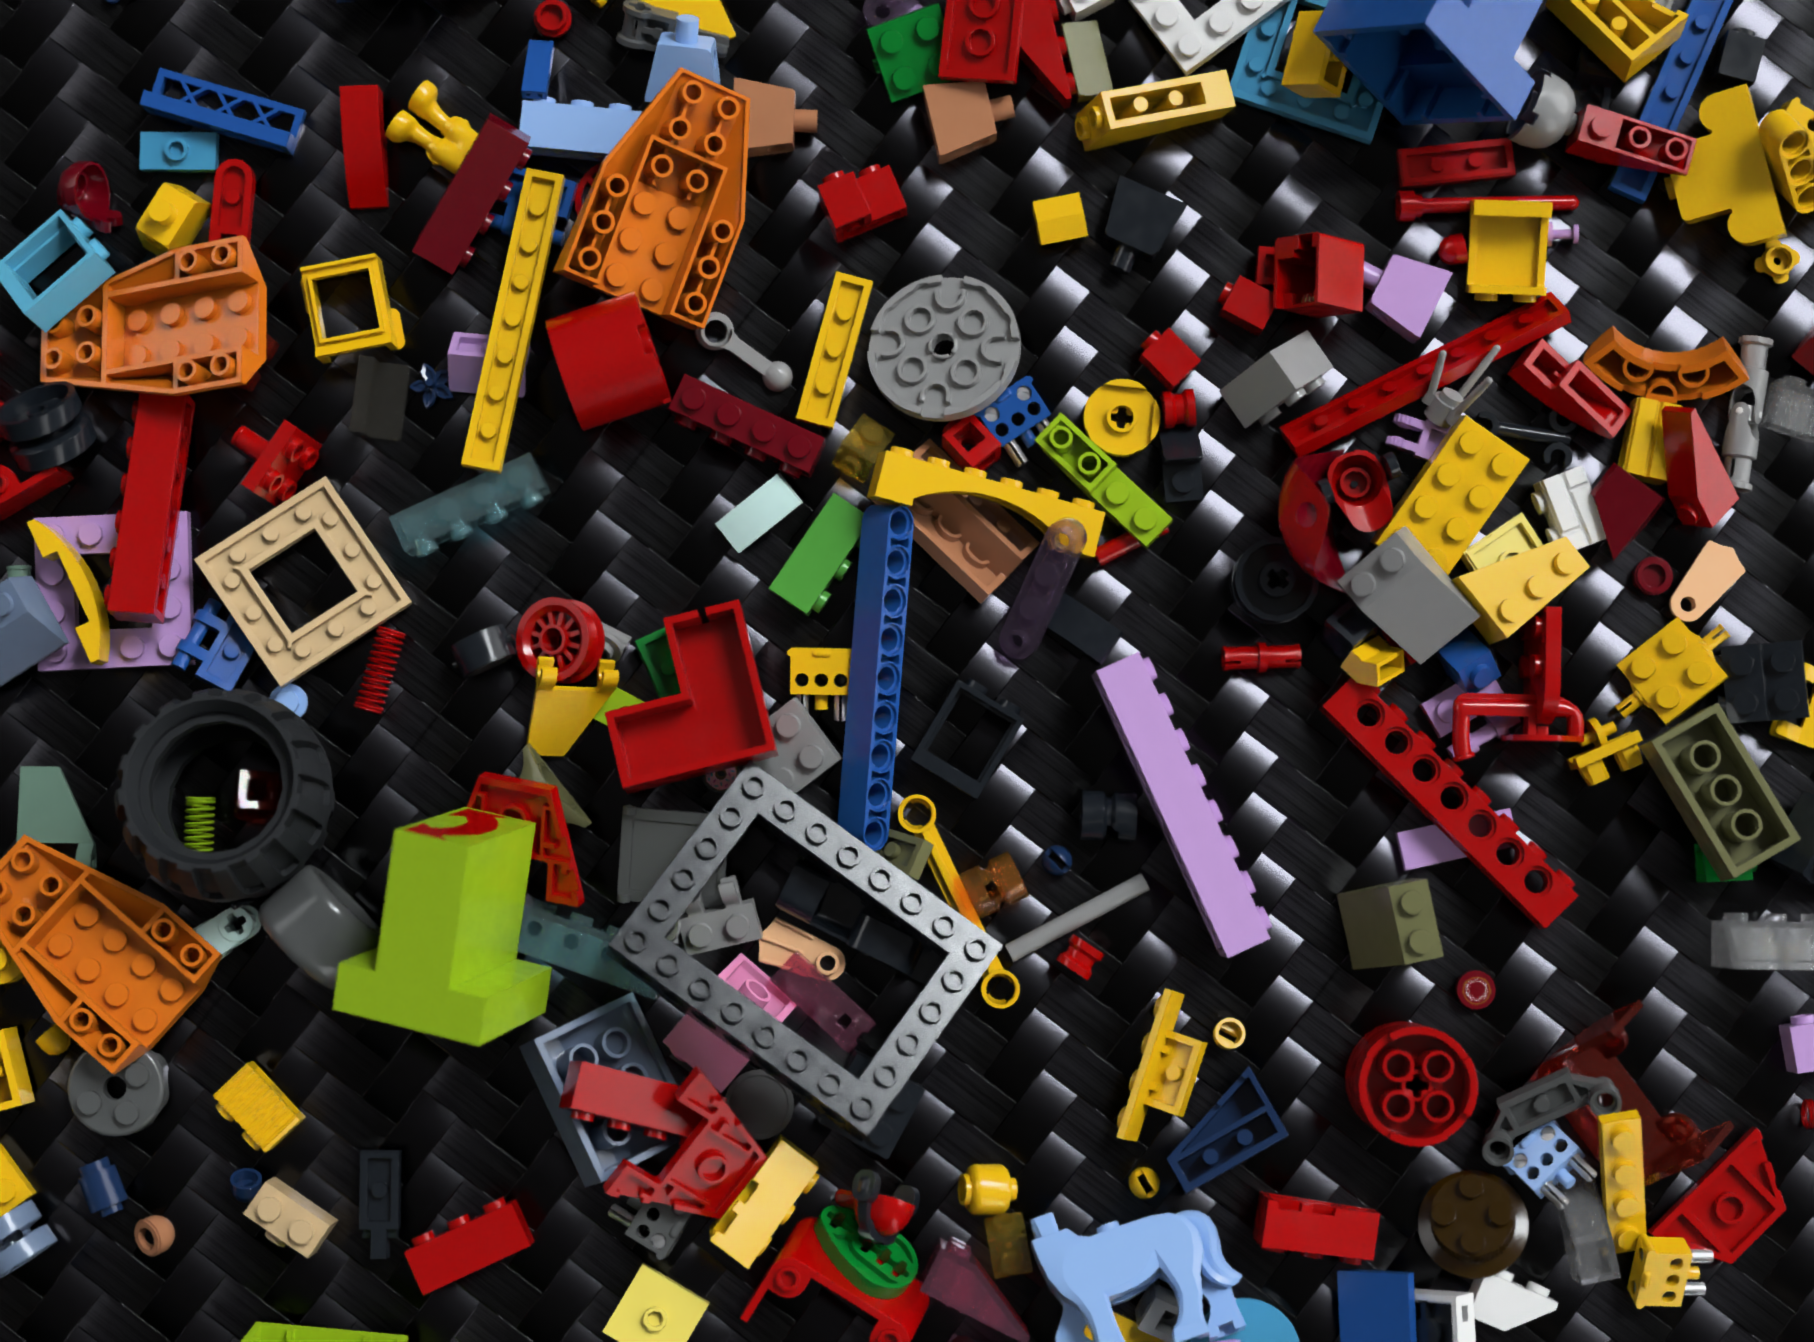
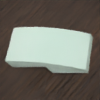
M779 472L716 522L715 525L735 550L741 553L802 504L803 501Z

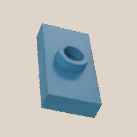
M140 132L139 169L142 172L216 173L219 167V134L217 132Z

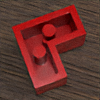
M879 164L869 166L858 173V178H856L853 171L844 174L843 170L836 171L825 176L822 179L823 184L817 186L820 205L837 244L907 215V205L890 165L880 168Z

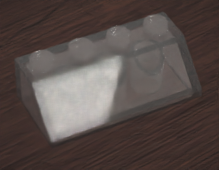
M1724 913V920H1711V966L1728 969L1814 970V914H1801V921H1787V914L1763 913V921H1748V913Z

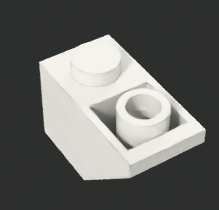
M1506 1270L1491 1277L1474 1279L1469 1289V1292H1473L1475 1319L1502 1331H1507L1551 1313L1557 1309L1559 1303L1548 1297L1550 1289L1529 1280L1526 1287L1512 1281L1514 1274Z

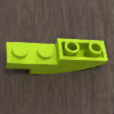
M1061 412L1034 439L1049 458L1103 512H1106L1105 514L1118 526L1121 525L1145 549L1173 522V519L1117 468V464Z

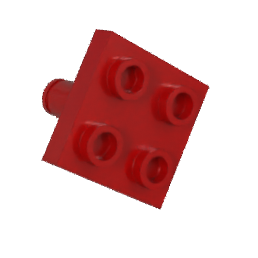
M287 420L283 421L270 442L246 426H241L234 433L231 440L232 445L256 461L241 484L275 506H279L295 494L297 482L305 470H309L314 466L319 457L318 451L322 447V444Z

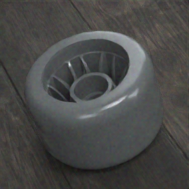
M304 865V868L290 880L284 881L262 903L258 911V919L278 947L306 974L330 990H335L339 962L379 946L381 929L376 922L337 882L313 865Z

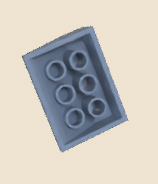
M633 992L519 1046L585 1188L607 1180L624 1158L636 1165L680 1141L679 1137L667 1135L666 1141L643 1136L644 1129L635 1126L630 1127V1132L606 1127L607 1119L595 1116L593 1123L570 1118L571 1110L559 1108L570 1061H585L677 1085Z

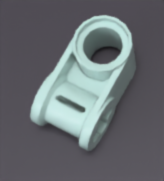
M248 904L235 910L232 908L226 909L219 915L193 929L223 955L221 958L223 959L234 948L258 933L261 923L258 919V910ZM244 916L247 922L242 925L243 928L237 930L234 923L238 921L237 917Z

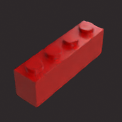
M570 1061L559 1108L571 1110L570 1118L593 1123L595 1116L607 1119L606 1127L630 1132V1127L635 1126L644 1129L643 1136L666 1141L667 1135L679 1137V1145L685 1142L704 1117L677 1100L674 1093L680 1087L679 1085L585 1061Z

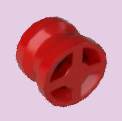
M1185 389L1180 394L1162 391L1161 410L1164 429H1173L1178 424H1184L1186 427H1195L1196 403L1193 389Z
M1072 934L1069 938V947L1065 952L1059 953L1056 960L1088 981L1092 975L1091 968L1094 963L1101 961L1105 954Z

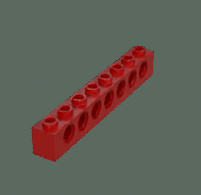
M1351 677L1319 710L1538 929H1546L1579 896L1572 889L1575 886L1574 881L1561 869L1554 871L1544 862L1547 858L1545 852L1532 841L1526 844L1516 834L1520 830L1516 823L1504 813L1498 816L1488 806L1492 802L1491 799L1476 785L1471 789L1461 779L1464 775L1463 771L1451 759L1446 758L1443 761L1433 751L1436 747L1435 743L1421 730L1415 733L1405 723L1408 717L1397 705L1391 703L1388 706L1378 696L1381 692L1378 687L1359 684ZM1368 706L1375 710L1377 721L1374 726H1364L1359 722L1357 712L1360 707ZM1388 734H1398L1403 738L1405 746L1402 753L1393 754L1387 750L1385 739ZM1416 761H1424L1430 765L1432 776L1429 781L1422 782L1415 778L1413 766ZM1445 788L1453 789L1458 793L1460 802L1456 809H1448L1442 804L1440 797ZM1473 816H1480L1487 823V832L1483 837H1476L1469 830L1468 824ZM1502 843L1508 844L1514 849L1515 859L1510 865L1502 864L1497 858V848ZM1530 871L1537 872L1543 880V886L1537 893L1530 892L1524 883L1525 876Z

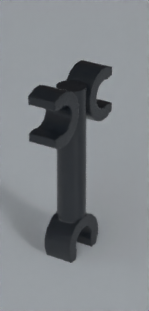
M1554 410L1550 411L1547 415L1546 424L1548 429L1499 422L1493 413L1487 411L1480 412L1476 416L1478 420L1487 421L1490 425L1489 431L1497 437L1549 445L1541 453L1540 459L1544 465L1550 463L1553 451H1557L1562 455V468H1567L1572 462L1573 455L1569 448L1571 433L1569 432L1574 430L1577 424L1568 419L1567 426H1560L1556 421L1557 412Z

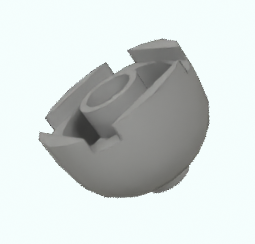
M1540 68L1531 76L1535 83L1516 120L1508 121L1506 133L1510 135L1508 137L1509 140L1533 149L1546 148L1558 142L1563 134L1569 136L1578 121V115L1574 113L1576 99L1572 88L1557 75Z

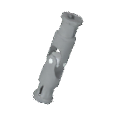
M1755 335L1738 337V344L1741 345L1739 359L1750 379L1731 390L1728 410L1729 423L1726 427L1721 456L1725 458L1724 468L1736 492L1740 493L1752 492L1753 486L1749 483L1752 461L1757 459L1759 446L1758 424L1762 419L1769 372L1766 371L1768 350L1773 347L1774 343L1773 339ZM1753 392L1755 406L1747 405L1745 402H1740L1745 394Z

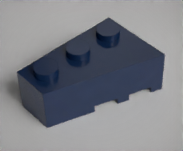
M1250 1067L1242 1073L1204 1118L1167 1157V1162L1186 1195L1289 1136Z

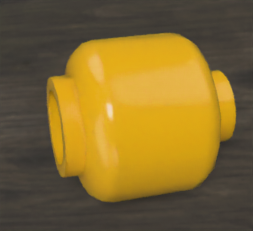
M1002 1164L970 1165L965 1174L959 1176L958 1199L960 1204L965 1205L972 1215L1004 1214L1008 1210L1010 1202L1015 1201L1017 1198V1181L1014 1177H1010L1008 1169Z

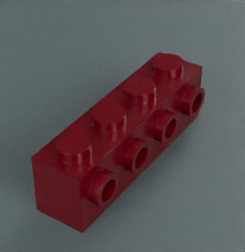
M490 113L416 240L412 252L452 275L458 265L465 268L476 249L470 245L475 235L479 233L484 236L495 217L489 211L496 200L501 203L504 202L514 184L508 180L515 167L522 171L533 150L527 146L531 137Z
M684 374L668 408L670 413L675 416L674 422L692 431H695L696 427L710 432L708 438L726 447H729L732 442L745 448L743 454L761 463L769 459L780 465L779 471L796 479H799L801 475L811 478L826 445L824 437L687 374Z

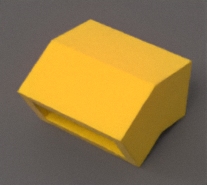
M1079 192L1032 201L1033 216L1038 240L1041 245L1088 236Z
M1378 635L1353 649L1340 667L1357 683L1379 687L1405 672L1404 649L1389 646Z

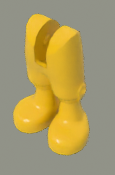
M425 80L411 96L408 110L441 131L444 138L432 135L405 110H401L393 118L386 129L385 136L394 143L408 141L426 149V156L432 165H440L455 174L478 133L470 127L468 120L457 116L448 117L437 103L438 91L436 85L429 80Z

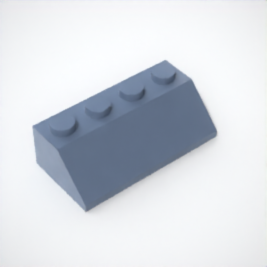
M33 576L9 577L0 583L1 687L69 643Z

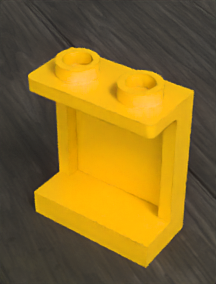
M1471 199L1465 292L1475 293L1474 300L1497 301L1498 294H1513V302L1536 303L1537 295L1546 296L1545 270L1549 218H1552L1553 202Z

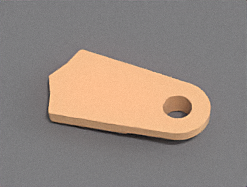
M1711 540L1704 544L1670 597L1669 608L1675 618L1679 617L1682 622L1697 620L1745 573L1746 570L1739 561L1734 548L1720 545ZM1683 598L1688 599L1691 603V610L1689 612L1681 608V600Z
M775 917L771 924L763 931L762 939H759V962L827 981L838 978L845 969V957L840 949L779 917ZM826 955L832 956L835 959V967L832 970H824L820 965L822 957Z

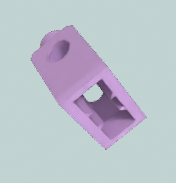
M1392 255L1383 270L1364 261L1363 287L1372 291L1364 308L1407 341L1414 344L1421 337L1453 273L1399 255Z

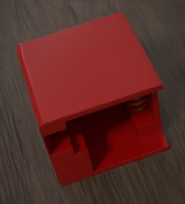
M1320 232L1277 238L1275 241L1273 308L1315 318L1363 312L1364 244Z

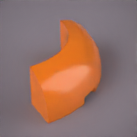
M1612 325L1591 344L1583 358V363L1596 376L1621 392L1624 390L1648 399L1658 400L1659 402L1677 403L1680 400L1709 399L1724 394L1750 379L1741 360L1723 336L1706 346L1694 350L1662 352L1634 343Z

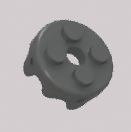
M150 1050L113 1075L87 1051H84L74 1063L68 1079V1100L73 1113L91 1131L104 1136H126L148 1128L154 1123L155 1118L169 1099L168 1064L163 1056ZM114 1076L120 1077L126 1083V1093L120 1099L113 1098L107 1090V1084Z

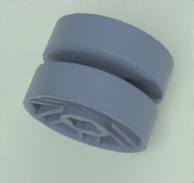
M32 1199L0 1217V1279L32 1260L58 1241L48 1224H44L34 1230L30 1229L42 1217Z

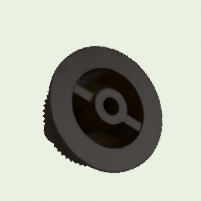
M1467 1170L1444 1177L1428 1191L1419 1210L1418 1231L1425 1251L1439 1267L1459 1277L1482 1279L1503 1272L1519 1258L1528 1239L1529 1220L1523 1200L1509 1183L1488 1172Z

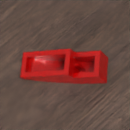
M378 85L339 86L342 142L349 207L351 210L389 208L387 137L384 130L383 91Z
M1543 338L1525 348L1507 373L1526 391L1554 411L1607 439L1615 437L1632 413V410L1580 360L1577 359L1569 364Z

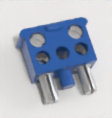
M1031 376L1023 377L1008 387L992 404L974 414L1002 444L1001 447L1005 448L1016 467H1021L1022 463L1026 464L1028 459L1015 441V438L1020 436L1028 449L1036 443L1034 441L1036 437L1030 428L1036 426L1041 433L1044 427L1046 428L1050 424L1047 417L1051 413L1031 384L1033 381ZM1029 404L1037 406V415H1031L1028 412ZM1017 414L1022 418L1020 426L1012 423V415ZM997 425L1005 427V436H999L996 433L995 428ZM1011 446L1013 447V449L1015 450V452H1016L1017 455L1019 456L1020 460L1018 459V457L1016 456V454H1015L1014 451L1012 450Z

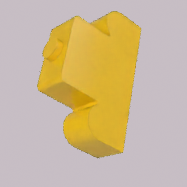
M1743 84L1707 96L1700 105L1699 118L1705 129L1711 134L1697 138L1686 176L1670 174V177L1664 178L1669 199H1677L1681 217L1687 224H1694L1731 213L1727 221L1728 231L1735 241L1744 246H1755L1787 237L1774 182L1759 136V124L1748 85Z

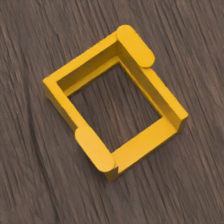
M376 253L300 267L302 274L301 288L305 309L310 317L315 343V357L323 364L331 363L330 356L387 346L391 351L400 350L405 346L401 316L398 310L390 307L382 260ZM369 271L379 328L326 338L316 281Z

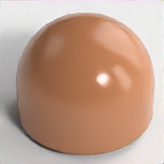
M160 1215L146 1217L136 1223L134 1230L135 1241L144 1254L154 1257L168 1250L175 1239L174 1226L167 1218ZM147 1229L153 1235L154 1245L150 1244L145 1238Z

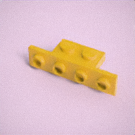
M1165 988L1163 995H1160L1155 1002L1153 1009L1154 1023L1151 1032H1148L1143 1039L1141 1046L1143 1056L1140 1066L1131 1076L1129 1082L1131 1093L1127 1105L1121 1109L1117 1119V1127L1119 1128L1117 1138L1137 1142L1149 1106L1184 1117L1208 1043L1173 1031L1185 996L1183 993Z

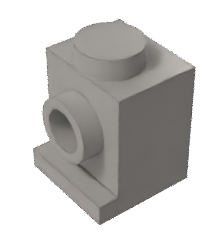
M1158 1280L1144 1292L1135 1308L1137 1329L1165 1342H1172V1331L1178 1319V1302L1174 1291L1161 1286Z

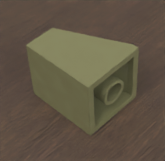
M1409 878L1336 894L1353 970L1407 965L1444 957L1427 879Z

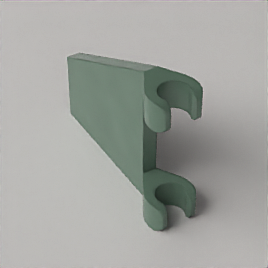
M20 766L16 843L23 835H26L43 844H78L75 860L96 870V844L61 767Z

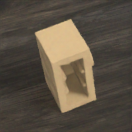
M277 1177L265 1181L243 1213L246 1217L267 1230L265 1236L270 1241L281 1247H285L287 1244L307 1259L317 1253L338 1222V1219Z

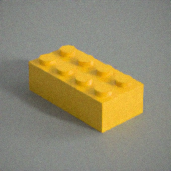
M1460 415L1455 425L1449 429L1430 459L1425 463L1394 507L1389 522L1377 531L1370 542L1378 547L1392 534L1406 525L1444 572L1449 575L1530 459L1467 415Z

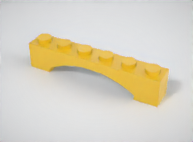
M891 446L890 451L885 450L878 453L867 495L869 499L905 507L912 506L914 498L930 494H961L986 499L1016 512L1031 522L1050 541L1048 549L1083 559L1095 557L1106 512L1095 510L1094 502L1080 498H1073L1072 503L1058 499V492L1045 488H1037L1035 493L1022 489L1023 482L1001 477L1000 482L986 479L987 472L971 467H965L963 472L949 468L951 462L941 458L928 457L927 462L913 458V451L902 447Z

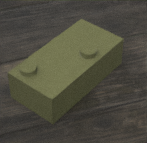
M1719 703L1699 711L1639 746L1720 881L1736 878L1801 840Z

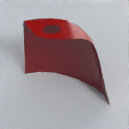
M1344 448L1298 457L1293 461L1284 477L1279 495L1278 522L1288 551L1302 570L1327 586L1346 593L1337 582V580L1345 575L1336 547L1332 526L1331 504L1328 505L1326 498L1315 485L1316 481L1327 478L1331 462L1336 457L1343 455Z

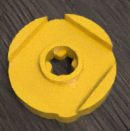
M1115 379L1097 388L1088 398L1083 413V426L1088 438L1104 453L1115 457L1132 456L1145 450L1156 436L1160 426V409L1152 394L1141 383L1129 379ZM1119 408H1125L1126 415L1132 416V423H1126L1124 428H1118L1117 423L1111 421V414H1117Z

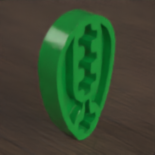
M834 1205L824 1208L814 1224V1231L822 1249L842 1275L860 1291L871 1297L892 1299L902 1295L914 1280L918 1271L917 1255L907 1239L898 1234L893 1244H873L870 1241H865L858 1233L859 1225L856 1222L853 1209ZM832 1223H834V1224H836L838 1227L833 1228V1227H831L830 1225H831ZM862 1247L867 1248V1249H868V1252H867V1253L863 1252V1251L861 1250V1248H862ZM880 1259L884 1263L880 1265L877 1260ZM893 1271H896L899 1274V1276H894L892 1274Z

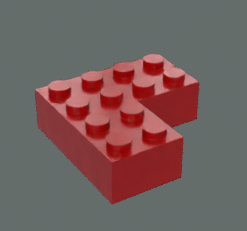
M739 599L706 607L705 611L710 621L709 623H702L698 610L663 618L681 691L680 694L605 712L622 788L627 794L745 765L749 760L757 762L779 756L743 608Z

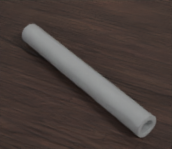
M1140 873L1005 944V947L1011 959L1015 962L1144 894L1150 888Z

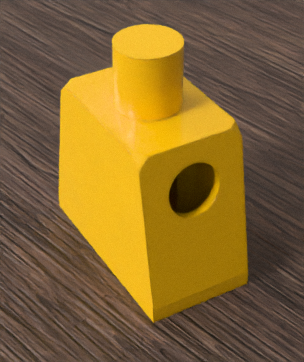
M164 182L136 224L135 230L143 247L159 256L174 248L191 245L210 216L212 204L183 186Z

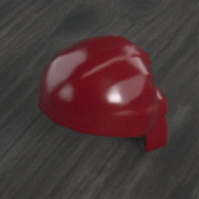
M77 161L61 173L57 189V202L61 208L76 217L78 216L89 226L103 233H111V226L123 225L121 212L109 210V182L100 164L92 161Z

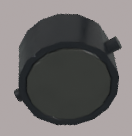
M503 624L478 631L450 647L455 658L452 666L454 669H460L463 678H469L499 666L516 655V651L511 641L515 640V637L512 633L507 634Z

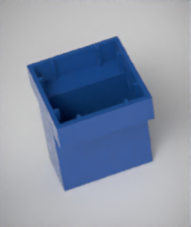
M1329 0L1313 33L1402 125L1515 121L1535 81L1513 57L1543 0Z

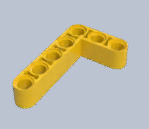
M1783 109L1772 111L1760 123L1759 136L1774 186L1778 193L1797 212L1802 214L1814 211V147L1811 136L1787 111Z

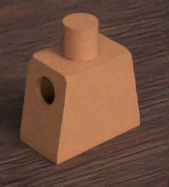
M734 78V91L750 98L748 157L794 151L795 132L817 133L818 110L796 109L795 90L742 78Z
M984 82L943 83L923 86V99L939 164L946 163L995 142L997 138L995 122L1015 118L1011 95L989 100Z

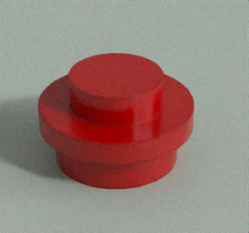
M546 0L536 8L534 23L537 30L545 37L558 38L566 34L570 29L572 14L568 6L562 1Z

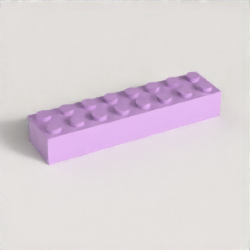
M1137 652L1097 670L1091 676L1219 956L1229 958L1271 939L1267 932L1268 929L1272 928L1270 919L1263 906H1255L1250 895L1256 892L1254 884L1247 871H1239L1234 858L1239 856L1237 847L1230 835L1223 836L1218 822L1223 821L1221 812L1214 799H1206L1201 788L1207 785L1204 775L1197 763L1194 765L1190 764L1185 751L1190 749L1188 740L1181 728L1174 729L1169 718L1170 715L1174 714L1171 703L1165 692L1158 694L1153 681L1158 676L1149 657L1142 659L1140 653Z

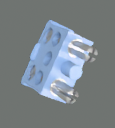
M1555 1119L1529 1132L1514 1147L1512 1160L1503 1165L1510 1175L1516 1174L1540 1199L1546 1196L1558 1209H1564L1565 1207L1549 1191L1551 1190L1567 1206L1569 1203L1568 1198L1555 1185L1560 1182L1566 1189L1571 1188L1576 1182V1179L1569 1173L1572 1169L1578 1172L1587 1182L1593 1180L1578 1163L1594 1178L1597 1176V1172L1583 1159L1585 1154L1560 1129Z

